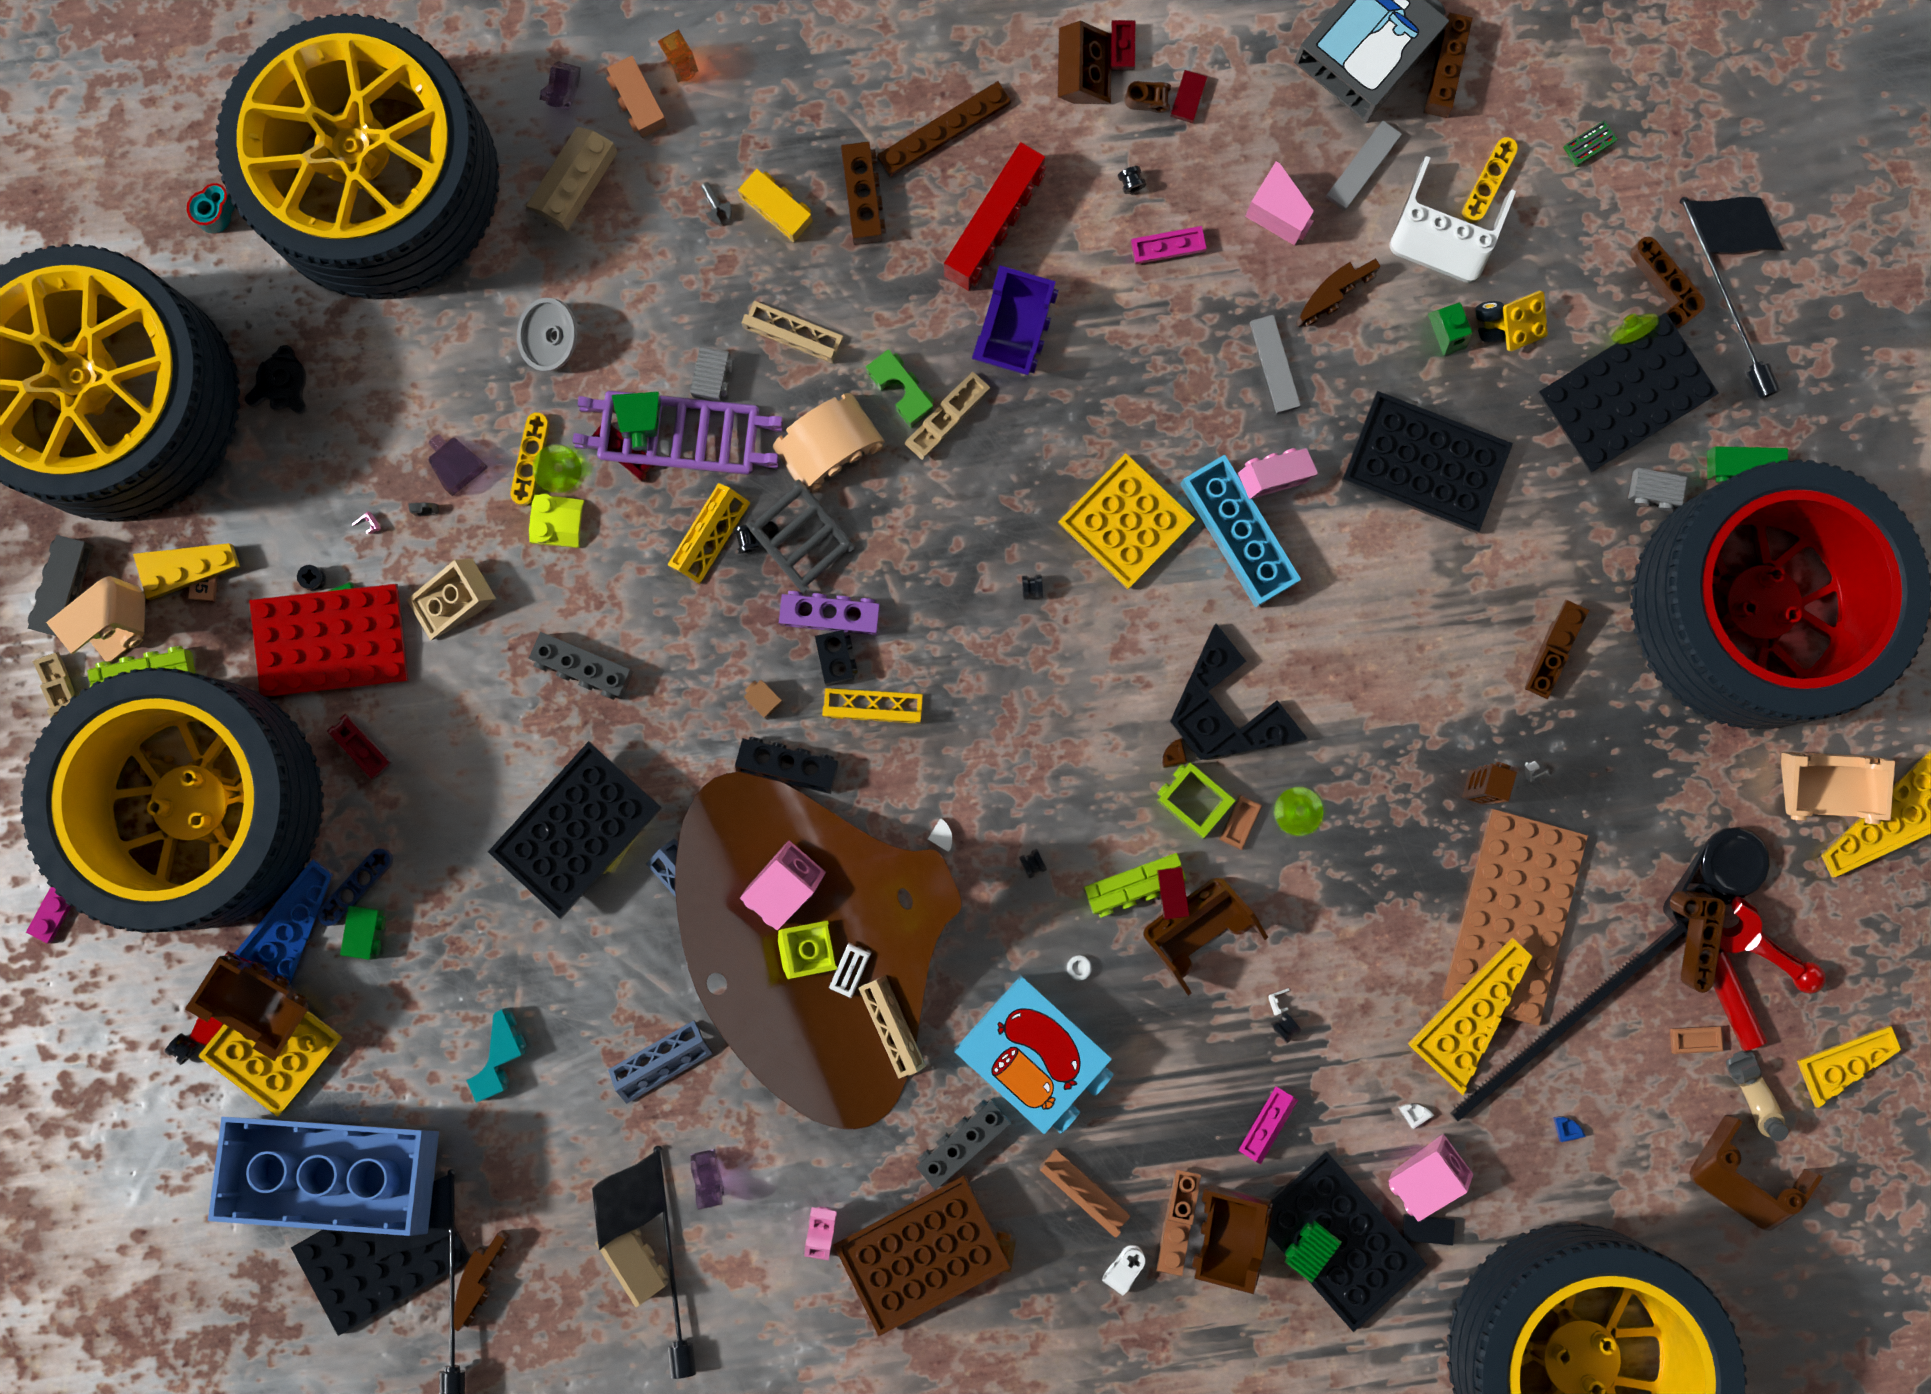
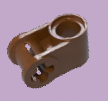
M1134 81L1127 88L1124 102L1132 110H1145L1156 113L1168 112L1170 110L1168 93L1171 91V85L1165 82ZM1138 92L1142 98L1135 99L1131 96V93Z

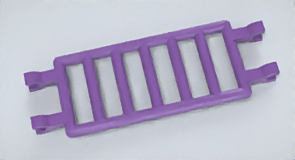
M607 391L604 400L583 396L578 398L580 412L594 411L603 412L600 437L574 433L573 444H575L576 449H598L597 457L600 460L749 475L752 472L753 465L778 469V454L754 453L757 428L782 432V417L759 416V408L756 405L660 396L661 409L658 435L656 437H648L647 453L643 455L632 453V438L624 439L622 452L608 451L614 405L612 395L630 394V392ZM662 406L677 407L671 457L656 456ZM686 408L701 409L695 460L680 458ZM710 411L725 412L719 462L704 461ZM735 413L749 414L743 465L729 463Z

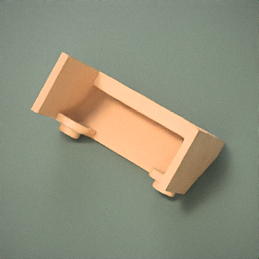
M107 576L96 582L46 623L71 654H74L90 641L105 661L113 662L126 650L138 646L143 641L145 593L136 585Z

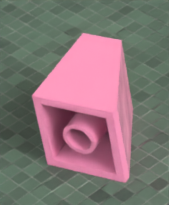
M1276 161L1251 201L1245 217L1295 245L1298 239L1303 241L1314 221L1310 218L1314 210L1281 164Z
M789 840L746 888L740 899L747 908L754 910L760 915L767 925L778 930L815 892L826 872Z
M1442 1134L1392 1171L1388 1181L1392 1192L1396 1196L1399 1195L1403 1200L1408 1214L1414 1216L1419 1222L1466 1194L1473 1173L1446 1136Z

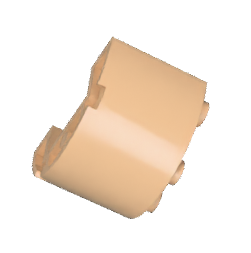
M852 393L843 394L841 396L843 399L839 401L834 397L812 409L786 429L788 433L786 437L779 436L773 444V449L794 480L800 479L812 494L823 488L822 484L825 482V476H834L841 471L843 464L848 461L853 463L862 456L861 452L865 455L877 453L883 448L882 444L885 443Z

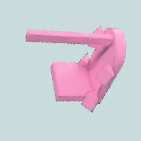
M369 511L352 523L354 526L365 518L371 524L370 529L366 531L367 534H373L381 529L375 517Z

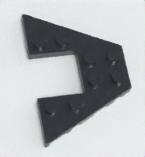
M1217 623L1213 626L1170 719V724L1199 760L1308 739L1278 700L1242 728L1238 729L1209 693L1212 688L1247 662Z

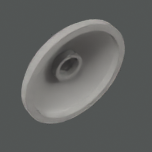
M554 298L537 299L524 310L517 327L519 351L526 363L534 369L554 371L562 367L572 356L577 342V325L574 315L569 307L560 300Z

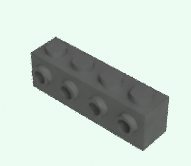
M56 534L55 540L50 544L48 563L44 565L42 570L43 580L35 593L36 602L34 609L29 613L27 629L56 636L46 622L78 598L93 551V545Z
M542 632L539 633L528 658L535 662L534 667L546 672L548 668L557 671V677L570 681L571 677L579 680V686L591 691L593 687L601 689V695L612 700L616 696L623 698L634 673L626 667Z
M983 1099L973 1108L975 1113L971 1117L967 1118L964 1116L954 1125L957 1128L950 1135L946 1132L936 1141L937 1147L931 1152L929 1149H926L917 1157L919 1162L916 1164V1168L935 1190L1011 1124V1121L992 1099L988 1102Z

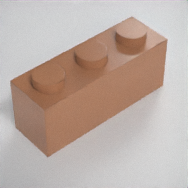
M633 56L607 67L610 76L606 79L612 91H618L620 97L617 98V101L623 112L628 110L631 118L627 120L634 133L639 131L641 137L644 138L668 126Z

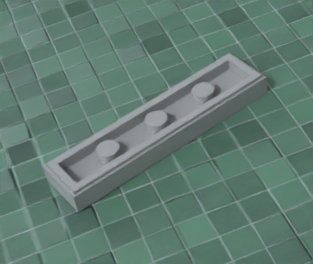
M1382 120L1328 192L1326 198L1345 211L1402 134Z
M1274 315L1250 321V327L1276 414L1300 408L1301 405Z

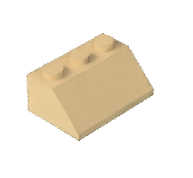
M639 1228L616 1237L600 1250L636 1308L663 1289L668 1283L666 1270L661 1264L659 1266L653 1259L655 1254L648 1243L644 1245L639 1237L641 1235Z

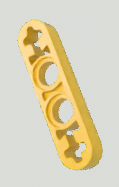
M1504 137L1495 145L1463 207L1462 217L1466 222L1471 224L1477 223L1485 215L1517 153L1518 146L1514 139ZM1508 145V152L1502 160L1499 157L1503 147ZM1493 164L1498 165L1501 168V174L1498 176L1492 175L1489 172V166ZM1479 186H1488L1491 194L1486 197L1480 195L1478 191ZM1477 201L1481 202L1477 209L1478 214L1475 216L1470 215V209L1474 207Z
M541 413L530 414L525 423L510 491L512 500L520 506H527L533 501L550 426L548 419ZM538 419L544 424L543 427L540 426L537 430L538 436H542L541 439L529 436V433L535 434V427L532 423L537 422ZM532 441L537 442L539 450L534 454L527 453V444ZM525 465L533 466V475L523 477L521 474L522 467ZM519 480L531 483V486L525 485V492L528 496L523 497L522 500L516 495L517 492H521L523 489V484L518 483Z

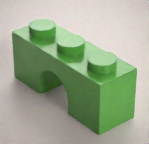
M888 349L866 366V372L881 391L891 384H898L904 388L905 396L895 406L897 412L909 427L912 428L933 411L932 403L934 400L926 390L922 392L917 386L919 381L911 371L909 373L905 371L902 367L904 362L897 353L892 354Z

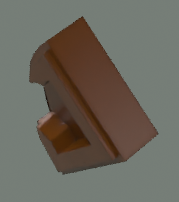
M1182 738L1175 740L1166 748L1162 758L1163 768L1187 762Z

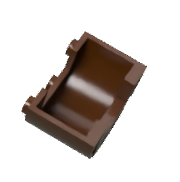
M228 953L226 956H219L185 1010L206 1022L211 1017L215 1018L256 1042L252 1049L275 1061L308 1011V999L288 985V979L278 974L276 976L267 972V967L255 961L251 964L231 953Z
M1211 1185L1209 1188L1205 1187L1202 1202L1205 1203L1204 1213H1207L1208 1217L1203 1220L1201 1234L1205 1235L1202 1249L1199 1254L1195 1253L1192 1268L1196 1269L1195 1279L1254 1294L1268 1242L1273 1209L1272 1200L1216 1185Z

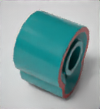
M211 183L204 187L202 191L194 193L189 198L186 211L188 217L201 230L216 234L228 227L235 207L231 202L232 199L227 195L226 189L218 183Z

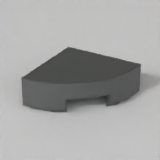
M408 503L409 512L416 517L439 513L438 504Z

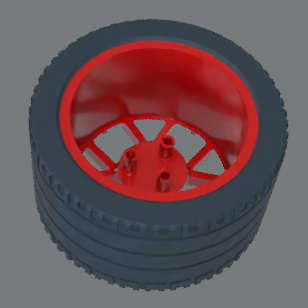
M1796 459L1794 461L1781 460L1777 463L1774 461L1745 470L1679 506L1667 516L1666 520L1658 525L1659 527L1650 536L1652 539L1646 542L1645 549L1639 556L1640 562L1635 567L1636 574L1632 579L1634 587L1631 589L1630 594L1632 595L1630 609H1633L1631 621H1634L1635 628L1633 631L1638 637V640H1636L1637 645H1640L1643 651L1641 653L1642 657L1647 659L1648 668L1654 671L1656 674L1654 677L1657 681L1660 680L1663 683L1662 687L1665 690L1668 689L1672 693L1673 698L1681 700L1683 706L1690 707L1696 714H1703V717L1708 720L1712 719L1719 724L1728 723L1730 727L1753 728L1754 730L1774 729L1830 718L1857 710L1863 705L1874 701V698L1883 695L1888 688L1895 685V680L1900 679L1904 675V670L1912 664V658H1916L1918 654L1917 649L1919 645L1923 644V635L1928 630L1926 625L1928 619L1931 618V613L1929 612L1931 607V573H1929L1927 566L1929 561L1925 558L1924 554L1926 551L1921 546L1919 535L1913 529L1915 527L1912 523H1909L1905 517V512L1900 511L1898 504L1895 501L1892 502L1887 497L1888 494L1886 492H1881L1877 485L1874 483L1870 484L1863 476H1856L1855 472L1851 470L1844 471L1840 466H1829V463H1816L1814 460L1803 462L1802 459ZM1750 524L1758 566L1749 568L1742 573H1728L1720 549L1736 526ZM1767 525L1786 530L1800 539L1774 561L1770 557L1765 530ZM1812 547L1822 558V563H1825L1829 569L1832 581L1823 588L1801 598L1797 584L1785 573L1781 566L1803 548ZM1712 586H1715L1727 597L1728 611L1720 619L1715 610ZM1835 591L1838 598L1836 627H1831L1806 611L1805 605ZM1798 621H1801L1830 640V644L1824 654L1809 669L1801 668L1776 643ZM1741 631L1753 637L1756 646L1753 662L1736 648L1727 636V633ZM1768 654L1793 678L1766 670Z

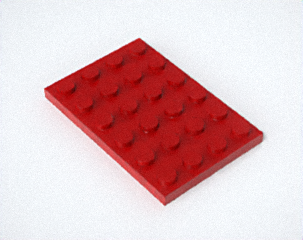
M398 584L249 600L259 691L264 697L409 681Z

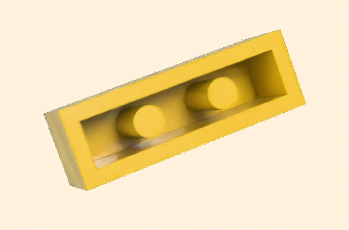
M756 168L738 189L740 198L792 242H795L813 222L810 214L812 211L803 202L798 204L792 199L793 194L787 188H779L774 183L775 179L766 171L762 173Z

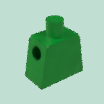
M1460 302L1428 313L1443 356L1467 348L1472 336V330Z
M659 392L612 395L622 437L624 439L632 438L633 450H646L647 437H656L658 435L661 409Z

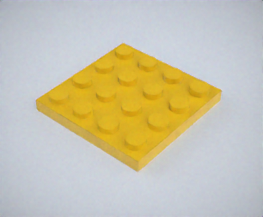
M1125 453L1058 521V524L1128 590L1196 519Z
M307 1011L275 1061L252 1049L256 1042L225 1024L198 1057L275 1116L279 1117L343 1037L311 1012Z

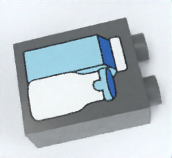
M1339 0L1300 45L1294 63L1367 123L1439 40L1449 20L1444 17L1446 11L1439 0Z

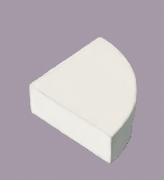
M940 818L928 840L949 852L952 845V833L947 823Z
M1409 1103L1398 1107L1412 1129L1434 1116L1427 1108L1418 1104Z

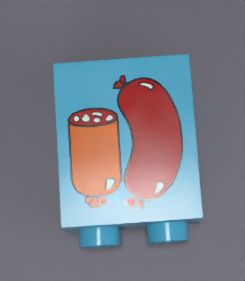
M1022 976L1013 983L955 1048V1053L1043 1134L1051 1127L1060 1134L1063 1133L1080 1113L1072 1104L1085 1089L1093 1096H1096L1114 1075L1106 1067L1112 1060L1111 1057Z

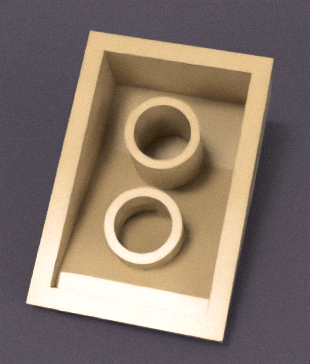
M473 558L452 561L410 596L407 601L431 641L481 612L496 600V597Z

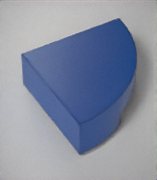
M1560 1116L1553 1117L1559 1142L1586 1137L1583 1129L1573 1120Z

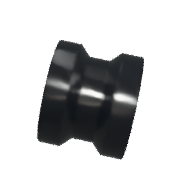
M1140 166L1129 167L1118 174V179L1124 185V194L1137 192L1146 186L1145 179L1141 178Z
M305 565L299 569L297 581L300 586L307 590L319 591L326 584V575L324 571L316 566Z
M1041 574L1031 578L1027 575L1022 576L1023 600H1029L1030 597L1043 599Z
M1037 849L1032 850L1030 855L1019 857L1029 879L1034 877L1035 873L1047 870Z
M1286 1012L1281 1015V1019L1278 1022L1271 1024L1274 1031L1286 1043L1291 1041L1292 1035L1299 1034L1302 1031Z
M180 1033L169 1043L165 1053L169 1056L173 1055L176 1058V1062L182 1065L194 1054L198 1046L194 1042H188L186 1036Z

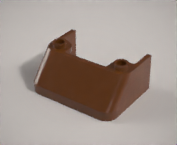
M1222 878L1209 880L1187 896L1189 916L1164 920L1162 914L1151 922L1143 932L1144 938L1188 996L1192 992L1183 978L1190 973L1193 967L1189 956L1227 928L1231 933L1239 935L1253 927L1264 940L1269 938L1254 912Z
M1725 1115L1692 1165L1690 1178L1694 1184L1757 1227L1767 1231L1773 1230L1804 1208L1823 1176L1804 1169L1793 1187L1784 1189L1775 1199L1736 1172L1741 1163V1153L1735 1146L1730 1144V1141L1743 1122L1737 1118Z

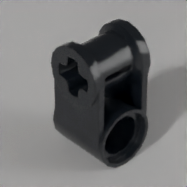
M772 521L762 528L763 532L768 528H774V537L781 531ZM746 525L733 529L739 544L737 549L739 554L764 548Z

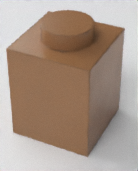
M762 680L758 683L753 681L745 689L747 694L744 698L765 719L783 704V701Z

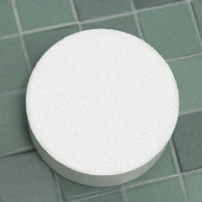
M1078 955L1068 961L1067 972L1071 978L1084 980L1091 974L1092 966L1086 957Z

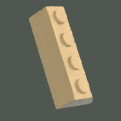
M576 127L526 207L568 231L617 155L618 151L614 143L593 130Z

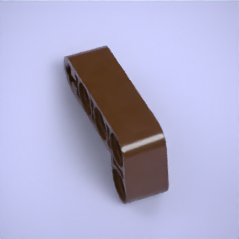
M1644 237L1633 246L1630 252L1632 260L1671 306L1666 313L1668 316L1675 318V327L1677 330L1704 309V297L1657 240L1652 237ZM1656 265L1663 267L1664 273L1658 272ZM1671 283L1678 285L1679 292L1672 289ZM1687 302H1691L1694 305L1695 310H1690L1687 306Z
M1678 891L1671 897L1670 907L1674 912L1690 918L1681 969V980L1686 986L1705 993L1714 984L1726 907L1721 899L1708 893Z

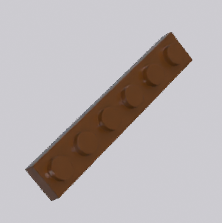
M999 81L880 152L877 154V158L888 176L891 177L1011 104V100Z

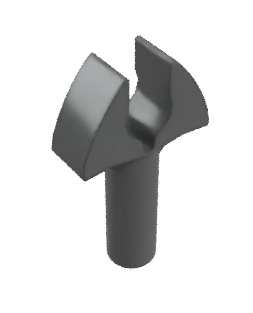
M708 182L703 183L701 189L712 207L711 211L706 213L708 219L722 226L720 219L717 217L718 210L726 214L730 222L732 217L730 202L720 203L711 185Z

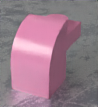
M827 1207L811 1208L805 1244V1257L829 1261L837 1211H832Z

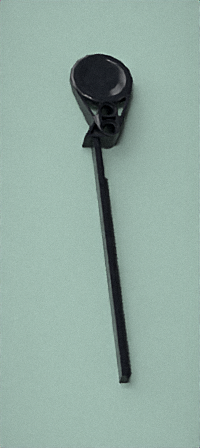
M1740 827L1724 828L1711 835L1664 903L1663 912L1673 923V926L1640 954L1636 953V957L1632 956L1633 960L1629 959L1630 962H1626V966L1622 965V969L1619 968V971H1615V975L1612 974V977H1608V981L1605 980V983L1601 982L1602 986H1598V989L1594 988L1595 992L1590 991L1591 995L1587 994V998L1583 997L1584 1001L1580 1000V1004L1576 1003L1577 1007L1573 1006L1574 1009H1570V1013L1566 1012L1567 1015H1563L1562 1019L1559 1018L1560 1021H1556L1555 1025L1552 1024L1553 1027H1549L1548 1031L1545 1030L1546 1033H1542L1541 1037L1538 1035L1539 1039H1535V1042L1531 1041V1045H1528V1048L1524 1047V1051H1521V1054L1517 1053V1057L1513 1056L1514 1060L1510 1059V1063L1506 1062L1507 1065H1503V1069L1499 1068L1500 1071H1496V1075L1492 1074L1493 1077H1489L1488 1081L1485 1080L1486 1083H1482L1481 1087L1478 1086V1090L1475 1089L1474 1093L1471 1091L1472 1095H1468V1098L1464 1097L1465 1101H1461V1104L1457 1103V1107L1454 1106V1110L1450 1112L1453 1119L1457 1122L1677 937L1682 935L1687 938L1690 918L1680 914L1676 915V912L1671 909L1670 900L1674 893L1678 891L1695 892L1699 888L1700 892L1713 896V890L1719 895L1728 897L1722 899L1724 904L1728 905L1735 897L1745 898L1757 891L1766 880L1770 868L1769 852L1763 840L1754 832ZM1700 865V873L1704 881L1702 883L1691 882Z

